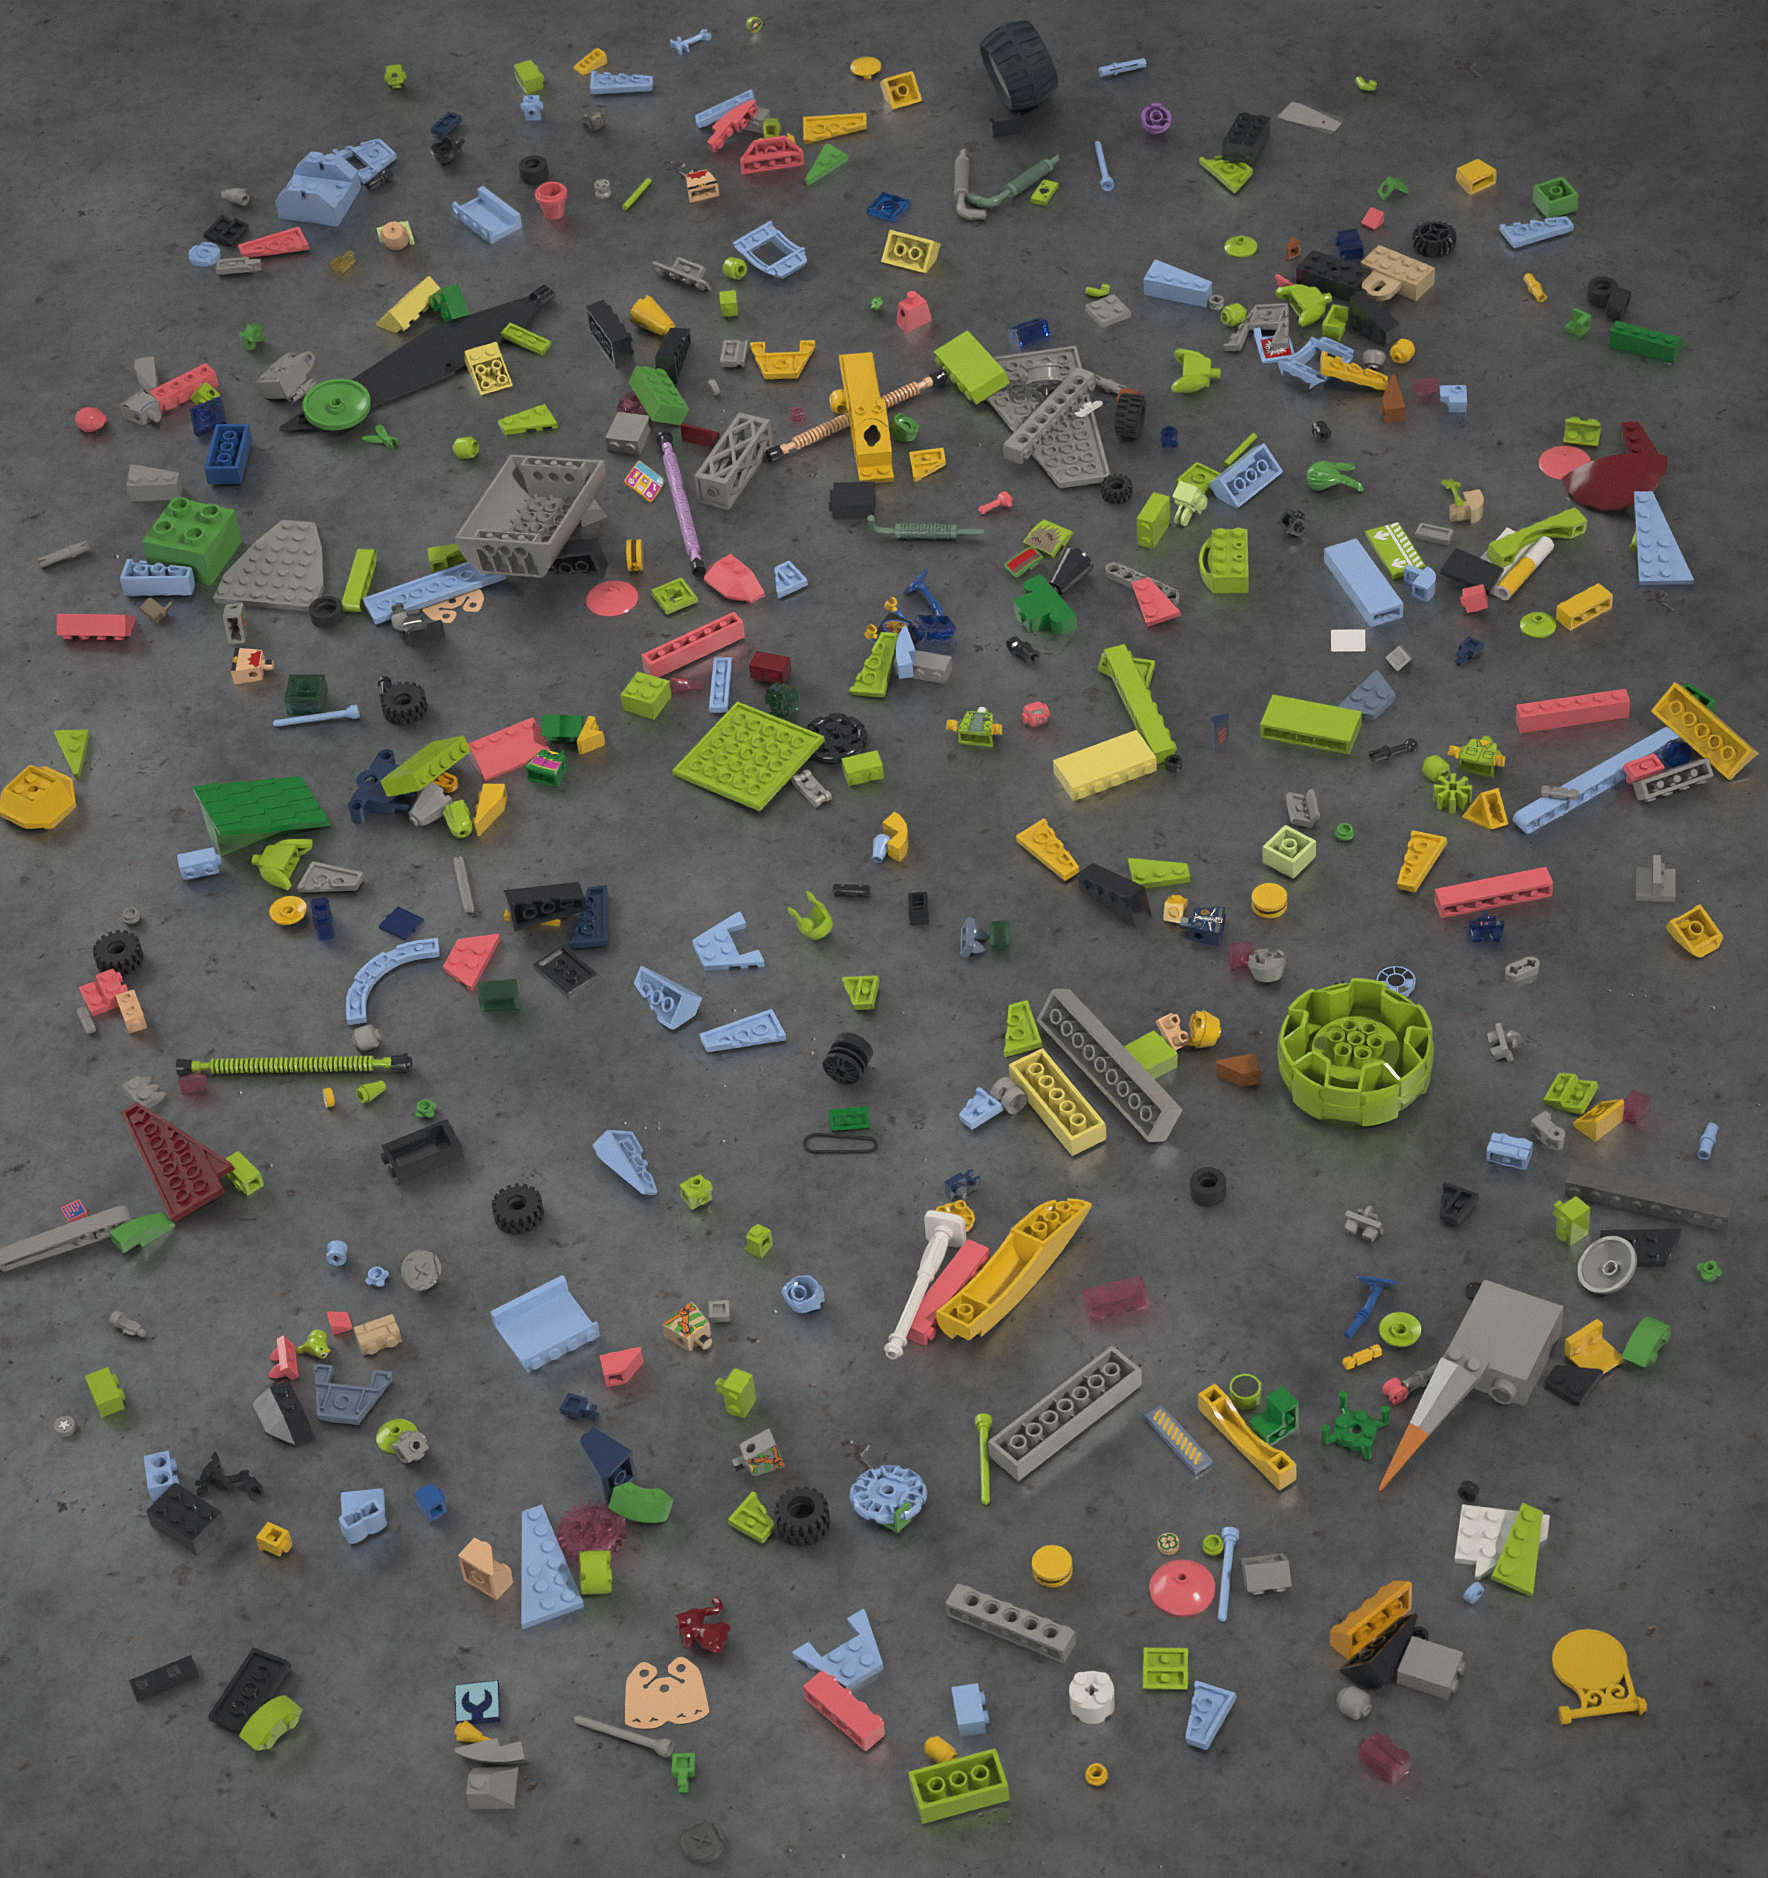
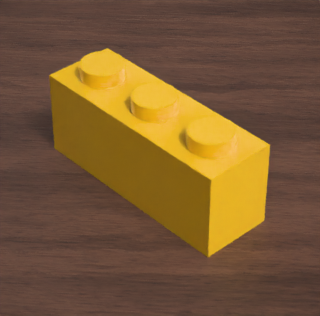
M1599 583L1589 587L1587 590L1557 605L1556 620L1571 631L1611 609L1613 594Z

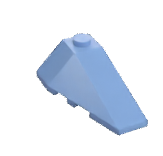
M640 966L634 985L642 997L648 1000L650 1003L649 1007L656 1012L660 1023L674 1030L695 1016L702 997L658 973Z
M606 1130L593 1144L597 1156L642 1194L656 1195L658 1191L653 1177L646 1170L648 1166L647 1161L642 1159L641 1154L643 1150L633 1132Z

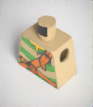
M693 1302L687 1304L662 1323L664 1337L687 1351L693 1350L698 1345L703 1349H708L712 1344V1339L709 1338L711 1335L710 1324Z

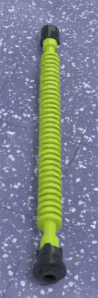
M408 1053L384 1057V1059H374L373 1056H325V1058L310 1057V1059L309 1057L231 1058V1060L230 1058L211 1059L208 1063L192 1061V1059L176 1060L177 1075L194 1074V1072H201L202 1070H210L212 1074H232L235 1072H319V1070L320 1072H324V1070L325 1072H329V1070L330 1072H334V1070L335 1072H339V1070L340 1072L344 1070L373 1071L374 1067L408 1072L409 1068H412V1057H409Z

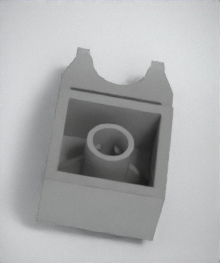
M295 352L287 353L277 362L273 363L270 369L263 373L256 382L265 399L289 398L307 379L306 374L311 370L315 360L312 352H302L298 356H296ZM306 355H308L310 358V362L308 364L304 362Z

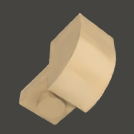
M1481 490L1463 492V505L1461 507H1458L1456 504L1450 505L1451 522L1469 519L1472 524L1482 518L1484 497Z

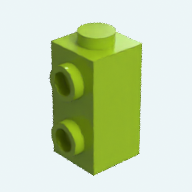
M239 1151L226 1158V1160L232 1163L235 1170L225 1175L228 1180L231 1179L239 1191L242 1190L248 1196L264 1186L261 1173Z

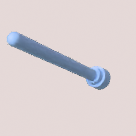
M1096 141L1094 145L1102 174L1101 188L1104 191H1111L1114 188V182L1108 175L1101 143Z
M358 704L350 705L347 710L275 720L273 725L281 727L343 717L354 720L360 719Z
M1234 1527L1222 1529L1221 1539L1225 1544L1218 1611V1620L1220 1622H1224L1227 1619L1233 1548L1239 1541V1530Z

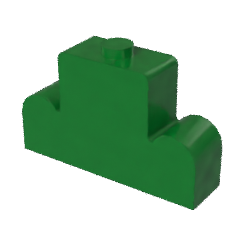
M1041 574L1024 582V595L1013 600L1014 614L1018 622L1022 623L1030 633L1050 626L1051 632L1056 635H1062L1077 629L1076 614Z

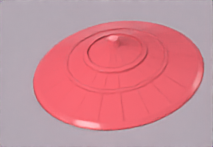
M1557 446L1543 452L1538 463L1544 474L1551 478L1562 480L1563 476L1591 462V459L1587 453L1579 448Z
M607 581L596 585L589 591L586 597V605L595 614L617 616L628 612L636 605L638 592L634 586L627 582Z

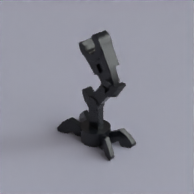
M213 1452L211 1456L212 1461L204 1467L200 1480L194 1483L195 1486H201L196 1491L197 1496L208 1492L207 1483L210 1484L213 1480L222 1483L226 1490L229 1489V1484L242 1482L251 1500L254 1499L252 1492L255 1490L259 1491L261 1495L264 1494L263 1486L255 1477L249 1475V1470H241L239 1474L231 1476L216 1473V1471L221 1470L219 1456L216 1452Z

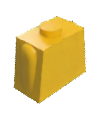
M1476 159L1457 168L1456 180L1469 195H1472L1495 184L1497 170Z

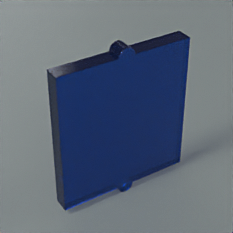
M397 906L389 915H386V919L379 925V928L400 939L406 940L413 932H416V929L424 919Z

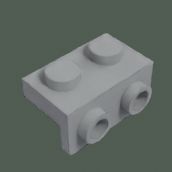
M1310 789L1306 796L1288 792L1286 801L1291 824L1312 828L1320 816L1314 790Z

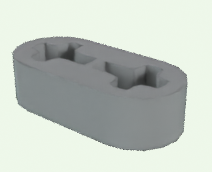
M1526 957L1507 965L1505 968V979L1508 982L1517 983L1538 974L1539 960L1535 957Z

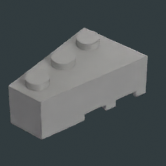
M130 464L126 485L130 502L172 500L173 497H181L183 487L179 472Z

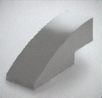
M499 1738L454 1748L455 1753L459 1756L484 1764L515 1765L529 1762L526 1745L521 1741L503 1746V1742Z

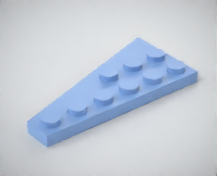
M1634 492L1639 585L1694 584L1692 574L1653 492Z

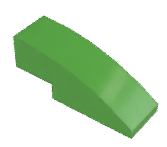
M164 1212L154 1213L122 1224L110 1231L113 1243L125 1253L137 1244L144 1247L175 1227V1224Z

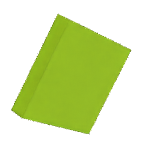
M1196 462L1176 480V485H1178L1179 481L1198 487L1207 496L1212 491L1208 483L1221 473Z

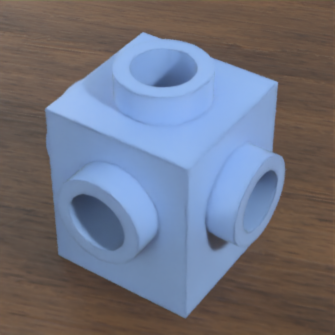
M539 95L524 96L523 103H521V112H524L525 121L541 120V111L544 110Z

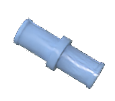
M1707 1123L1704 1134L1700 1137V1147L1697 1156L1702 1160L1710 1158L1712 1148L1716 1145L1715 1138L1719 1127L1715 1123Z

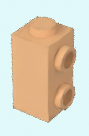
M134 989L116 995L128 1033L147 1028Z

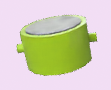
M1250 1374L1235 1376L1230 1382L1229 1399L1231 1403L1241 1410L1255 1408L1261 1401V1381Z

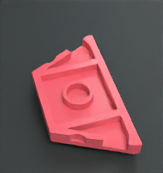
M500 934L458 939L443 966L444 972L449 976H453L457 982L464 983L469 991H473L500 941Z

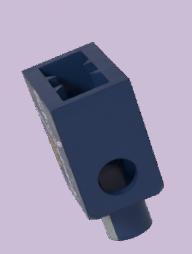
M1225 907L1195 908L1192 918L1181 917L1180 929H1190V939L1192 941L1220 947L1226 921Z

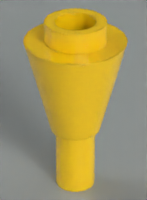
M467 1720L459 1723L454 1732L456 1741L474 1744L491 1740Z

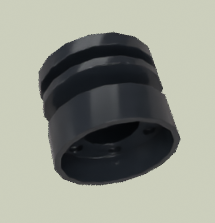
M850 1032L837 1035L822 1063L823 1069L831 1079L838 1083L854 1085L859 1082L872 1058L873 1049L861 1036Z

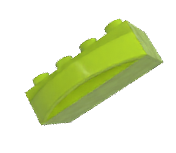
M1218 528L1212 530V535L1203 544L1199 554V571L1203 582L1213 594L1249 593L1247 529L1235 528L1225 530ZM1208 551L1210 573L1206 572L1203 565V558Z

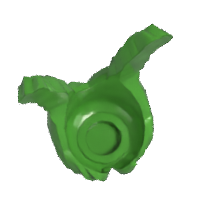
M1318 461L1308 468L1307 483L1315 491H1321L1339 483L1354 487L1361 492L1364 491L1363 485L1358 481L1343 474L1341 475L1337 471L1354 470V463Z

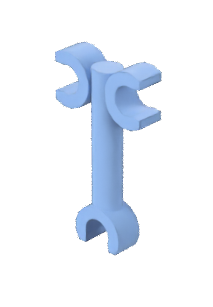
M703 29L699 35L681 41V37L678 36L677 41L670 39V46L676 48L678 54L682 55V50L689 52L688 45L700 40L708 41L712 39L711 33H707V29Z

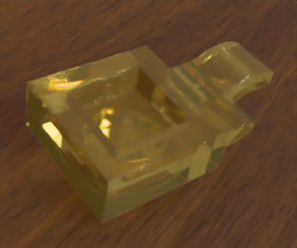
M349 250L343 257L338 256L329 264V269L343 275L356 262V258L352 257L355 253Z

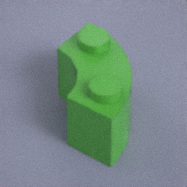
M1646 1316L1634 1330L1622 1358L1643 1367L1651 1366L1658 1357V1350L1664 1343L1669 1341L1671 1326Z
M627 1482L614 1487L608 1508L634 1521L658 1523L668 1520L673 1499L660 1488L647 1489L636 1486L632 1482Z

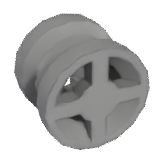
M600 179L594 183L597 198L606 199L611 196L610 182L608 180Z

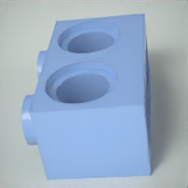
M169 1451L144 1456L147 1486L153 1502L157 1501L175 1482L179 1484L178 1476L174 1475V1471L177 1470L175 1458L171 1459Z

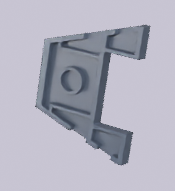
M315 1364L318 1420L359 1425L393 1380V1372L374 1370L369 1387L330 1383L334 1373L333 1366Z

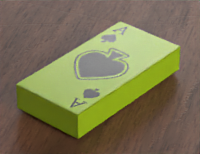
M1043 179L1030 198L1031 203L1046 206L1058 189V183Z

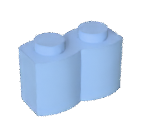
M377 1499L366 1501L358 1509L349 1510L339 1517L342 1534L349 1544L357 1543L368 1534L376 1533L387 1525L384 1510Z

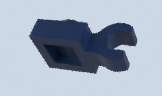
M1468 636L1459 644L1456 656L1459 658L1455 663L1463 665L1468 656L1474 658L1484 649V643Z
M970 1169L964 1175L960 1172L944 1182L946 1196L952 1199L955 1196L961 1195L967 1190L966 1186L978 1185L980 1183V1176L971 1178L974 1176V1170Z
M571 1393L567 1394L559 1408L561 1414L578 1419L583 1414L588 1419L596 1421L599 1416V1412H595L598 1408L597 1405L588 1404L586 1397Z

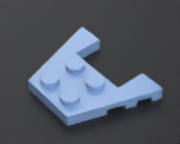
M381 139L360 143L361 146L357 147L346 146L344 150L340 151L333 149L332 154L341 155L344 159L352 156L358 158L366 166V168L358 171L359 180L365 184L366 181H369L397 158L396 153Z
M740 911L692 940L693 947L704 971L729 970V967L740 966L741 969L748 968L749 965L765 966L759 950L739 955L729 933L746 928V922Z
M864 1609L847 1618L848 1625L857 1634L856 1637L823 1657L807 1642L792 1652L793 1658L806 1663L807 1667L813 1671L817 1670L820 1672L823 1670L828 1675H833L840 1686L849 1690L884 1669Z

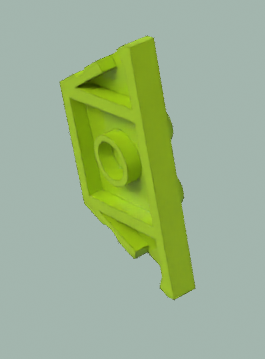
M1222 155L1214 156V159L1205 160L1204 157L1199 158V163L1233 193H1236L1253 175V169L1246 163L1222 160Z

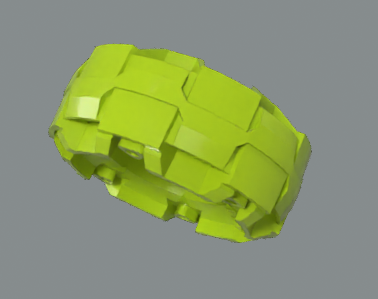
M1352 978L1350 983L1331 985L1319 990L1311 988L1300 995L1288 1007V1015L1281 1026L1278 1037L1279 1071L1289 1091L1293 1094V1102L1313 1117L1320 1120L1355 1121V1123L1362 1126L1381 1124L1397 1118L1400 1110L1410 1105L1420 1094H1425L1431 1080L1434 1042L1429 1017L1420 1004L1415 1005L1402 994L1388 989L1387 983L1371 979Z

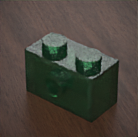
M517 979L478 983V1000L481 1013L519 1009Z

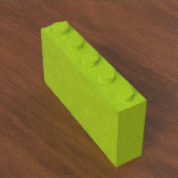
M968 330L934 351L936 356L934 360L938 367H942V370L946 372L947 376L949 375L951 381L954 384L957 383L961 392L964 391L969 401L972 399L975 404L1010 384L1005 370Z
M1272 694L1260 723V737L1350 755L1362 725V711Z
M461 735L430 742L385 776L380 782L387 797L420 791L466 756L471 750L465 736Z

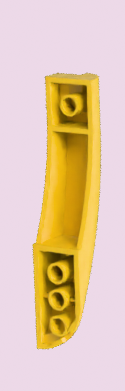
M1067 1198V1201L1057 1202L1055 1199L1039 1205L1010 1229V1234L979 1273L960 1292L936 1311V1319L942 1331L952 1339L958 1335L969 1341L977 1334L983 1336L1022 1300L1049 1269L1088 1214L1092 1203Z

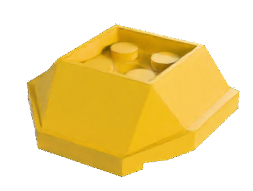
M29 765L0 794V817L25 829L42 827L44 829H53L77 807L72 778L47 766Z

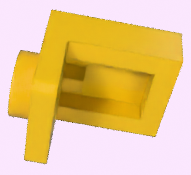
M1180 895L1169 896L1165 901L1163 920L1180 923L1183 912L1187 907L1188 899H1184Z

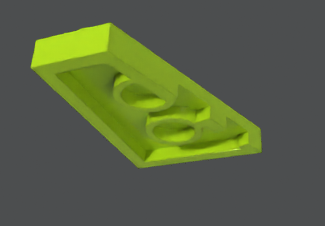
M545 404L498 420V424L505 435L524 433L527 429L536 428L539 431L543 430V427L552 426V429L558 428L556 420Z
M1128 858L1132 881L1145 888L1190 882L1187 863Z

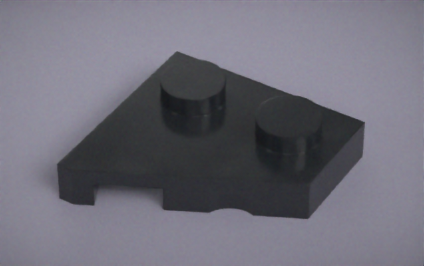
M1556 1365L1544 1383L1549 1388L1581 1406L1602 1377L1603 1370Z

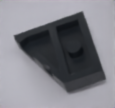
M1444 1182L1439 1213L1440 1220L1458 1226L1477 1203L1479 1196L1478 1193Z

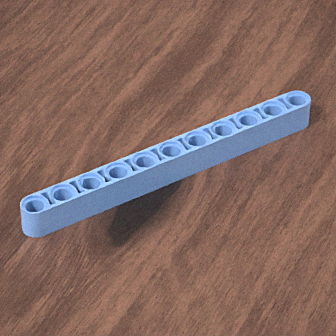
M1665 727L1561 786L1562 788H1568V790L1577 789L1579 795L1576 801L1569 800V798L1567 800L1551 798L1550 795L1549 797H1541L1517 811L1512 821L1526 834H1529L1626 779L1627 773L1623 769L1625 763L1651 754H1655L1658 759H1661L1678 749L1682 743V738L1669 727Z

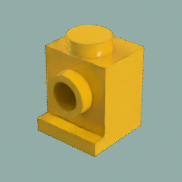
M267 1522L256 1536L259 1550H266L279 1557L283 1552L287 1553L292 1546L289 1531L270 1522Z

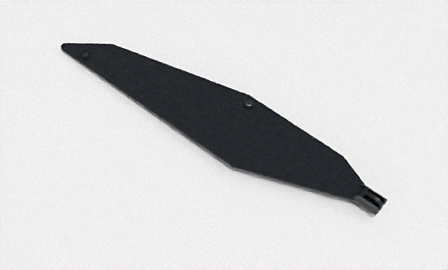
M542 285L527 297L433 326L351 380L360 383L367 389L370 395L371 408L439 381L466 365L464 360L465 351L494 342L499 344L505 340V338L501 337V332L509 323L523 328L536 310L553 299L556 294L546 285ZM304 411L279 427L282 432L318 428L307 420Z

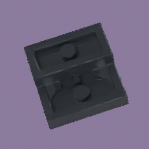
M221 215L204 232V238L218 244L232 245L249 225L237 218L232 221Z

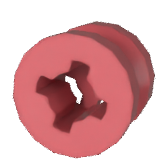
M1398 1378L1390 1379L1382 1388V1392L1385 1396H1389V1400L1393 1405L1402 1403L1409 1395L1408 1389L1402 1386V1382Z

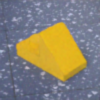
M588 716L577 739L579 754L587 753L605 745L604 733L599 731L596 717Z

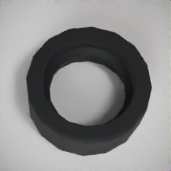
M333 596L319 597L309 606L311 621L320 628H330L338 625L344 617L341 601ZM324 609L335 610L333 613H330L328 615L318 614L320 611Z

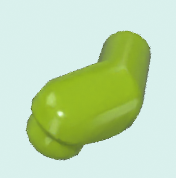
M1357 77L1355 80L1361 90L1374 91L1376 89L1377 83L1370 80L1369 83H1366L1362 77Z
M1102 284L1101 289L1087 287L1085 294L1094 297L1108 295L1110 293V285Z

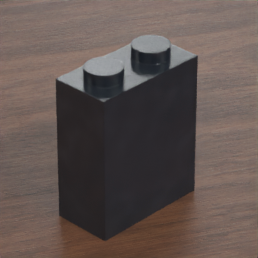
M875 482L833 483V490H830V500L832 501H829V512H832L833 519L868 518L869 515H873L875 518Z

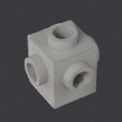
M409 1430L398 1436L399 1440L391 1445L402 1463H410L412 1460L417 1461L425 1455L424 1451L429 1448L426 1444L427 1439L421 1432Z

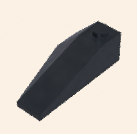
M1417 1613L1398 1618L1382 1632V1637L1366 1645L1368 1650L1361 1655L1356 1653L1340 1669V1672L1369 1689L1387 1686L1391 1682L1390 1678L1398 1669L1418 1619Z

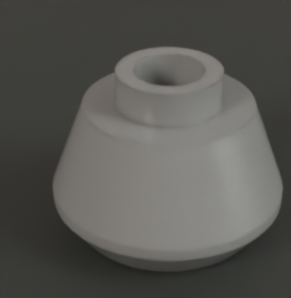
M1371 349L1363 353L1364 363L1371 370H1377L1386 359L1384 352Z

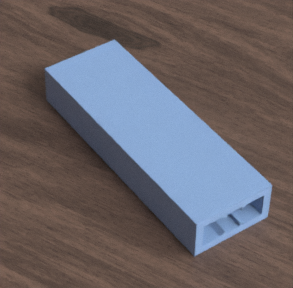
M1357 538L1324 548V563L1370 627L1403 617V602Z

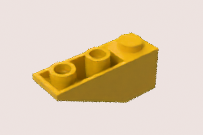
M483 784L482 791H479V804H476L475 807L476 817H473L472 821L473 828H476L477 836H480L505 810L507 801L505 784Z

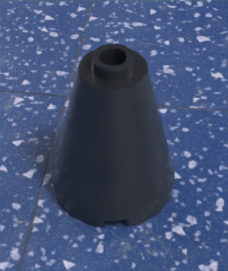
M1069 545L1065 546L1048 582L1059 595H1062L1080 581L1094 567L1090 565L1091 559L1078 548L1070 549L1071 546Z

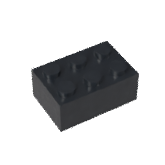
M176 1482L146 1511L152 1527L195 1555H198L226 1527L220 1510Z

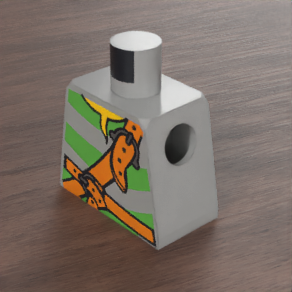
M227 604L223 613V620L228 644L246 643L247 618L244 604Z
M770 1429L741 1443L740 1448L743 1455L732 1459L736 1472L748 1467L752 1476L785 1467Z

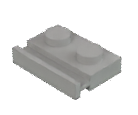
M724 340L720 367H737V365L744 367L749 346L748 340H745V342H741V340Z

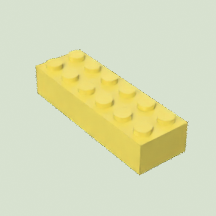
M1043 1048L1009 1064L1010 1079L1027 1094V1102L1072 1156L1106 1140L1105 1122Z

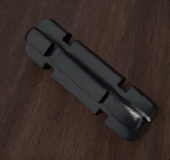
M834 884L833 894L841 895V893H844L843 895L859 896V894L861 896H869L870 886L862 885V887H859L856 884H844V886L842 884Z

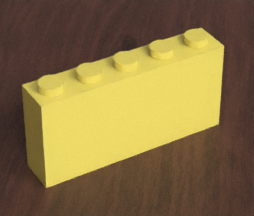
M1137 730L1053 760L1054 775L1072 801L1157 771L1156 756Z

